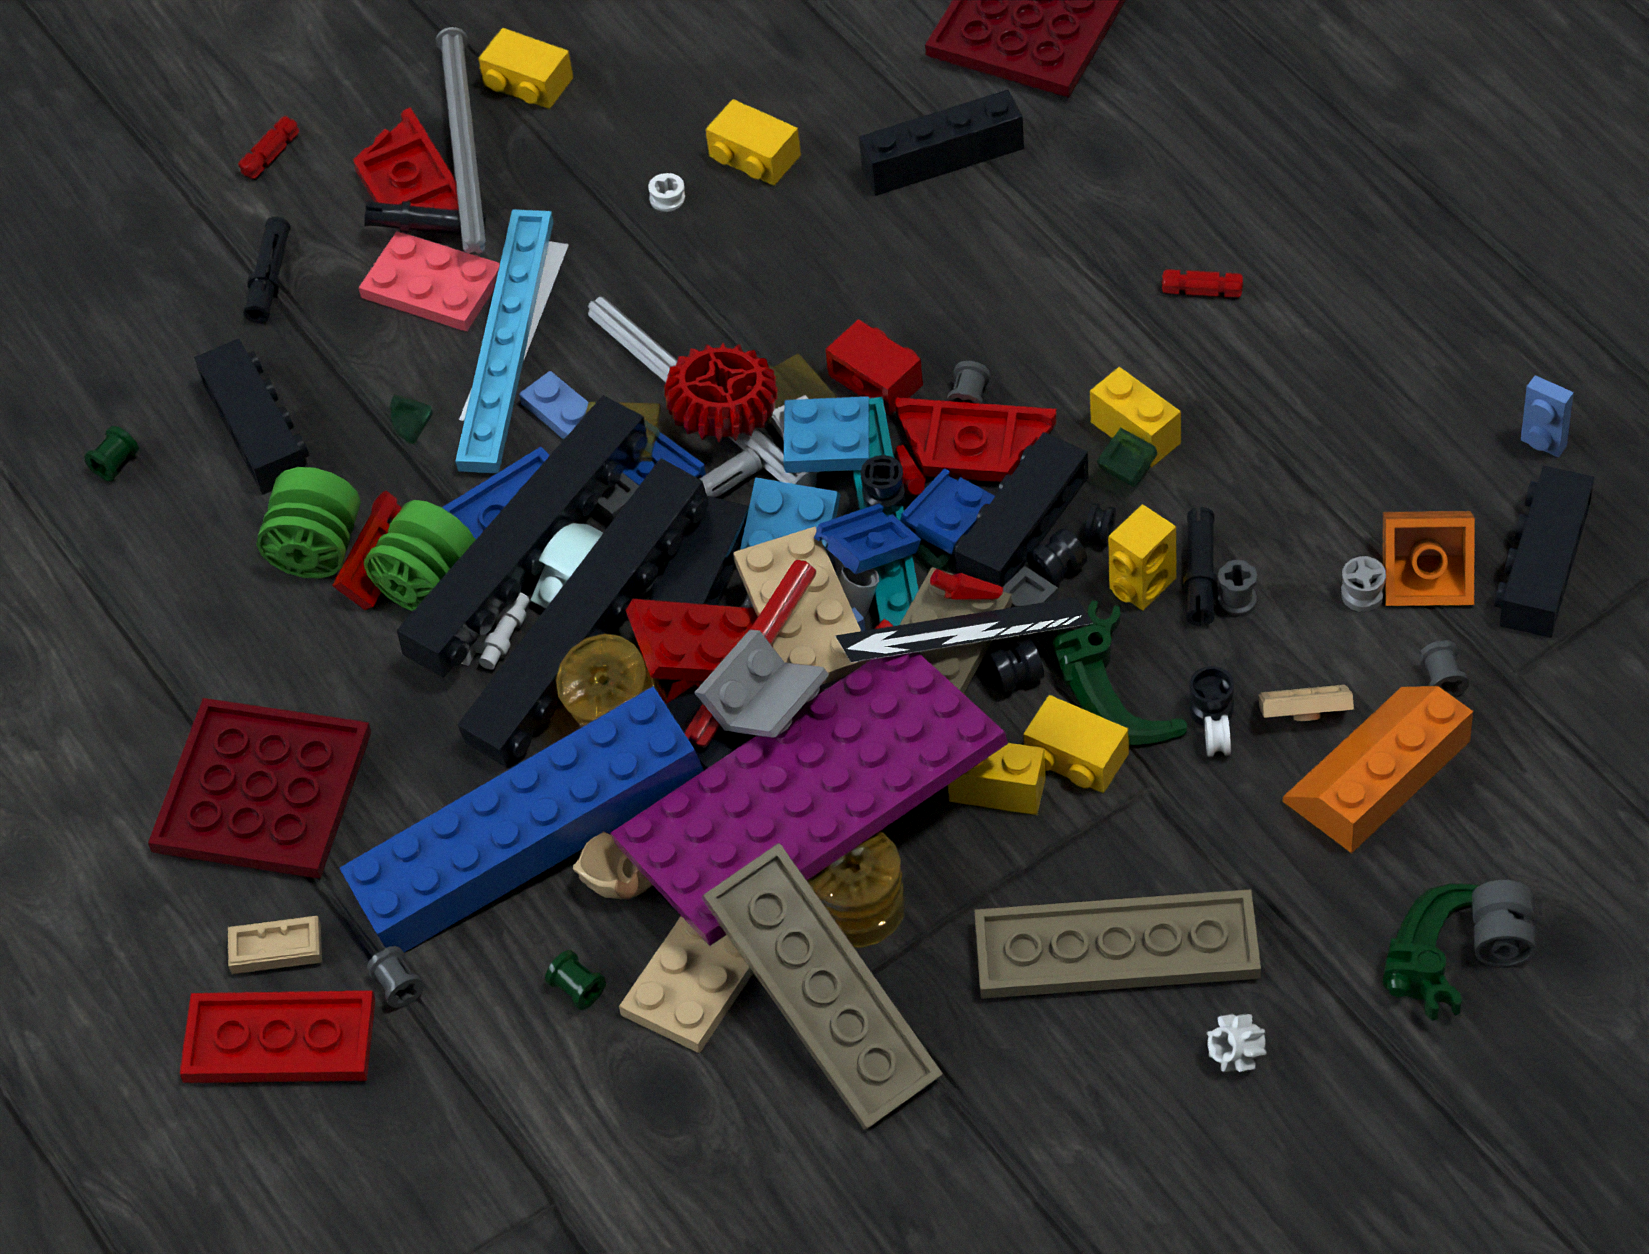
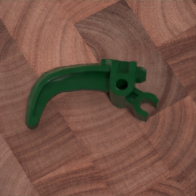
M1092 600L1088 606L1087 615L1093 624H1088L1089 626L1076 630L1069 627L1056 631V636L1053 640V650L1065 685L1071 686L1084 710L1128 728L1129 744L1131 745L1161 742L1187 733V723L1180 718L1171 719V721H1150L1133 716L1125 709L1114 692L1105 668L1108 666L1111 658V633L1120 624V606L1114 605L1110 618L1100 619L1096 616L1098 601Z
M1450 883L1428 889L1413 903L1398 931L1396 939L1391 938L1383 975V985L1394 997L1407 996L1425 1000V1015L1431 1021L1438 1020V1002L1448 1004L1454 1016L1460 1014L1461 994L1456 988L1449 985L1445 977L1446 957L1435 946L1448 916L1459 908L1472 905V892L1480 885Z

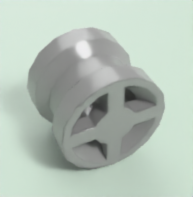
M1359 556L1345 564L1342 570L1341 598L1346 606L1358 612H1369L1382 604L1385 598L1384 585L1386 582V570L1382 563L1368 556Z

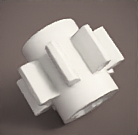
M1252 1015L1219 1016L1218 1023L1220 1027L1207 1032L1209 1036V1057H1213L1216 1061L1222 1063L1221 1071L1254 1070L1255 1062L1253 1059L1260 1055H1266L1264 1050V1029H1260L1257 1025L1252 1024Z

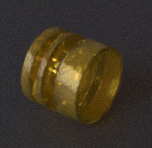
M601 634L586 638L572 647L560 663L556 678L558 697L581 727L653 686L665 705L667 703L665 686L658 678L650 677L643 655L633 643L621 636Z
M880 831L807 880L853 947L862 948L880 943L895 932L903 919L905 895L902 883L901 860L896 845Z

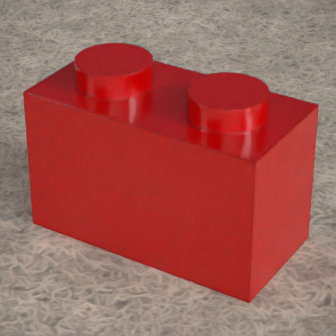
M859 319L825 349L828 376L861 397H883L885 413L888 415H892L896 411V397L910 398L923 386L921 359L912 349L908 347L903 348L890 340L879 328H872Z

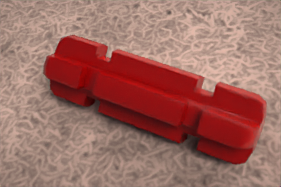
M287 116L281 117L273 126L275 130L273 128L270 129L250 150L252 154L250 152L247 153L239 161L238 166L244 176L250 179L257 178L265 169L263 165L268 166L287 146L285 141L291 142L299 133L297 122L294 119H290Z
M1166 269L1162 276V290L1166 294H1179L1180 290L1185 291V295L1218 297L1219 293H1224V297L1238 298L1241 297L1243 291V276L1240 273L1226 272V276H1220V272L1187 270L1186 274H1181V270Z

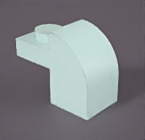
M578 523L569 524L557 532L547 544L539 561L546 565L531 597V601L547 608L603 532L590 525Z

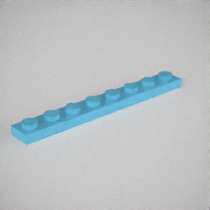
M512 209L455 460L458 471L499 473L554 223L552 211Z

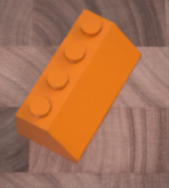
M1439 686L1401 687L1283 796V802L1350 853H1353L1470 742L1473 711Z

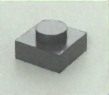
M622 473L616 485L608 487L600 496L595 509L612 522L639 485Z
M1026 566L1003 586V592L1012 594L1011 607L1058 599V587Z

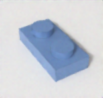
M551 371L519 393L521 404L563 440L593 407Z
M1535 375L1526 388L1521 441L1528 443L1536 450L1545 451L1559 458L1567 447L1574 392Z

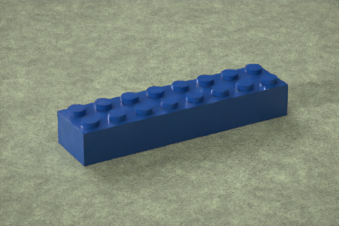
M653 686L341 866L339 869L384 947L396 946L400 947L403 952H406L583 849L586 843L593 837L603 832L609 834L704 770L692 744Z

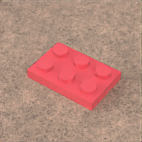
M396 231L359 286V292L362 299L467 332L494 291L500 263Z

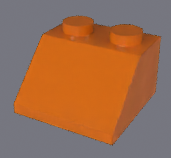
M1471 511L1383 512V566L1386 570V582L1384 585L1386 606L1474 605L1475 518Z

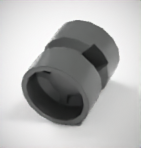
M1495 880L1478 886L1472 892L1473 922L1475 923L1474 949L1477 959L1486 965L1495 967H1513L1530 961L1536 954L1535 926L1532 923L1534 917L1533 894L1530 888L1521 882L1512 880Z

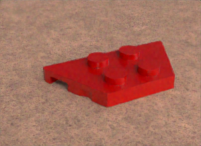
M411 107L401 113L402 121L391 132L384 129L375 138L371 146L363 149L353 159L355 171L374 202L402 205L403 201H410L411 206L459 210L456 180Z
M898 397L895 400L896 414L925 477H937L945 468L950 471L949 476L954 479L961 477L965 480L1001 482L1007 474L1012 475L1016 470L1026 447L1034 445L1043 432L1049 434L1057 422V410L1052 408Z

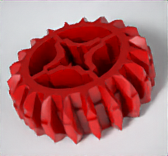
M724 342L719 348H712L706 343L703 351L691 348L688 357L678 356L676 365L671 366L669 369L666 384L664 385V395L669 415H673L676 426H684L687 435L698 431L702 440L708 436H715L717 441L720 442L722 437L730 436L736 441L739 433L752 436L755 427L764 428L767 418L773 416L776 400L778 399V387L776 386L774 369L769 368L766 358H758L755 350L743 352L740 344L733 349L727 348Z

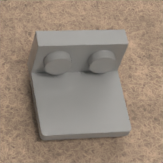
M749 630L694 693L725 731L774 738L790 727L792 718L805 703L816 697L820 691V685L829 674L824 667L785 663L759 630Z

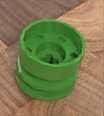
M296 467L282 472L275 480L269 499L268 511L264 515L256 545L261 556L272 566L283 572L302 578L320 579L337 573L342 568L350 541V534L353 532L360 509L361 500L357 491L343 478L325 470Z
M412 500L404 504L390 523L388 533L382 535L377 541L376 546L367 554L364 567L370 580L387 598L403 608L414 611L476 539L457 517L442 507L427 501Z

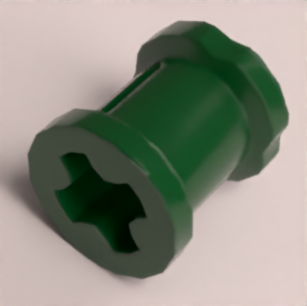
M110 426L106 430V438L95 450H90L84 455L88 468L94 474L107 481L114 480L119 466L128 456H135L139 451V446L135 439L118 426Z
M566 950L552 961L545 974V982L552 988L559 987L572 997L574 1006L579 1010L589 1008L601 996L606 986L605 977L599 972L592 973L579 962L578 955L572 950Z

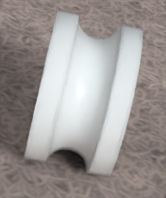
M664 173L650 180L648 185L651 205L655 209L664 212L673 211L684 203V182L679 176Z
M1222 715L1218 721L1212 720L1211 716L1205 717V740L1208 757H1214V753L1217 751L1223 752L1225 756L1231 755L1230 729L1227 715Z

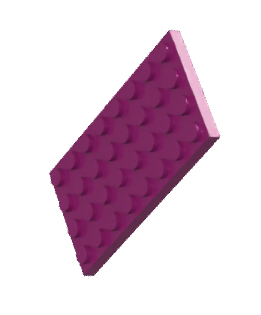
M919 652L871 659L818 694L811 701L805 703L794 715L792 723L786 731L774 738L755 736L612 831L611 836L615 845L702 939L711 946L727 934L701 897L728 877L780 843L807 881L1006 746L1008 741L1005 731Z

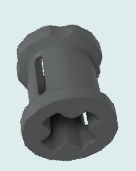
M975 361L959 362L955 365L953 372L954 379L956 380L954 389L948 393L946 400L983 404L981 395L983 387L989 384L991 376L989 369Z
M1244 560L1228 561L1218 572V583L1221 590L1218 592L1217 602L1219 608L1229 616H1246L1256 607L1257 595L1253 588L1257 584V572L1253 566Z
M1450 640L1435 641L1425 646L1419 655L1420 664L1427 668L1431 679L1429 686H1439L1451 696H1459L1469 687V679L1466 673L1460 670L1457 661L1458 647L1455 642Z
M396 946L385 948L383 951L376 953L370 959L367 969L371 978L379 980L386 991L385 1000L390 1007L400 1008L411 1004L422 994L424 982L419 975L412 974L405 963L404 952L400 947Z

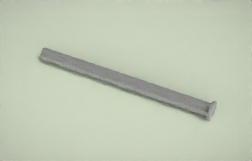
M449 27L439 32L436 42L443 56L463 249L467 253L476 252L479 254L484 251L486 240L464 48L467 45V35L459 28Z
M598 297L595 301H591L588 305V315L666 382L671 366L676 365L677 360L606 298ZM757 428L753 430L752 436L739 433L736 441L728 436L742 449L751 448L758 455L762 466L780 482L815 488L817 483L816 473H785L784 452Z

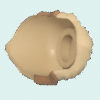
M606 832L589 840L583 848L579 860L573 865V870L579 874L581 882L605 898L629 900L646 892L652 886L651 882L615 845L611 834Z

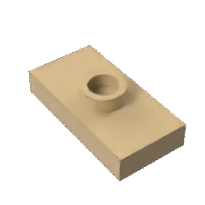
M1346 685L1261 692V694H1258L1259 708L1264 718L1293 715L1296 721H1311L1321 718L1320 712L1354 709L1353 694Z
M318 915L228 927V966L231 974L322 962L321 923Z

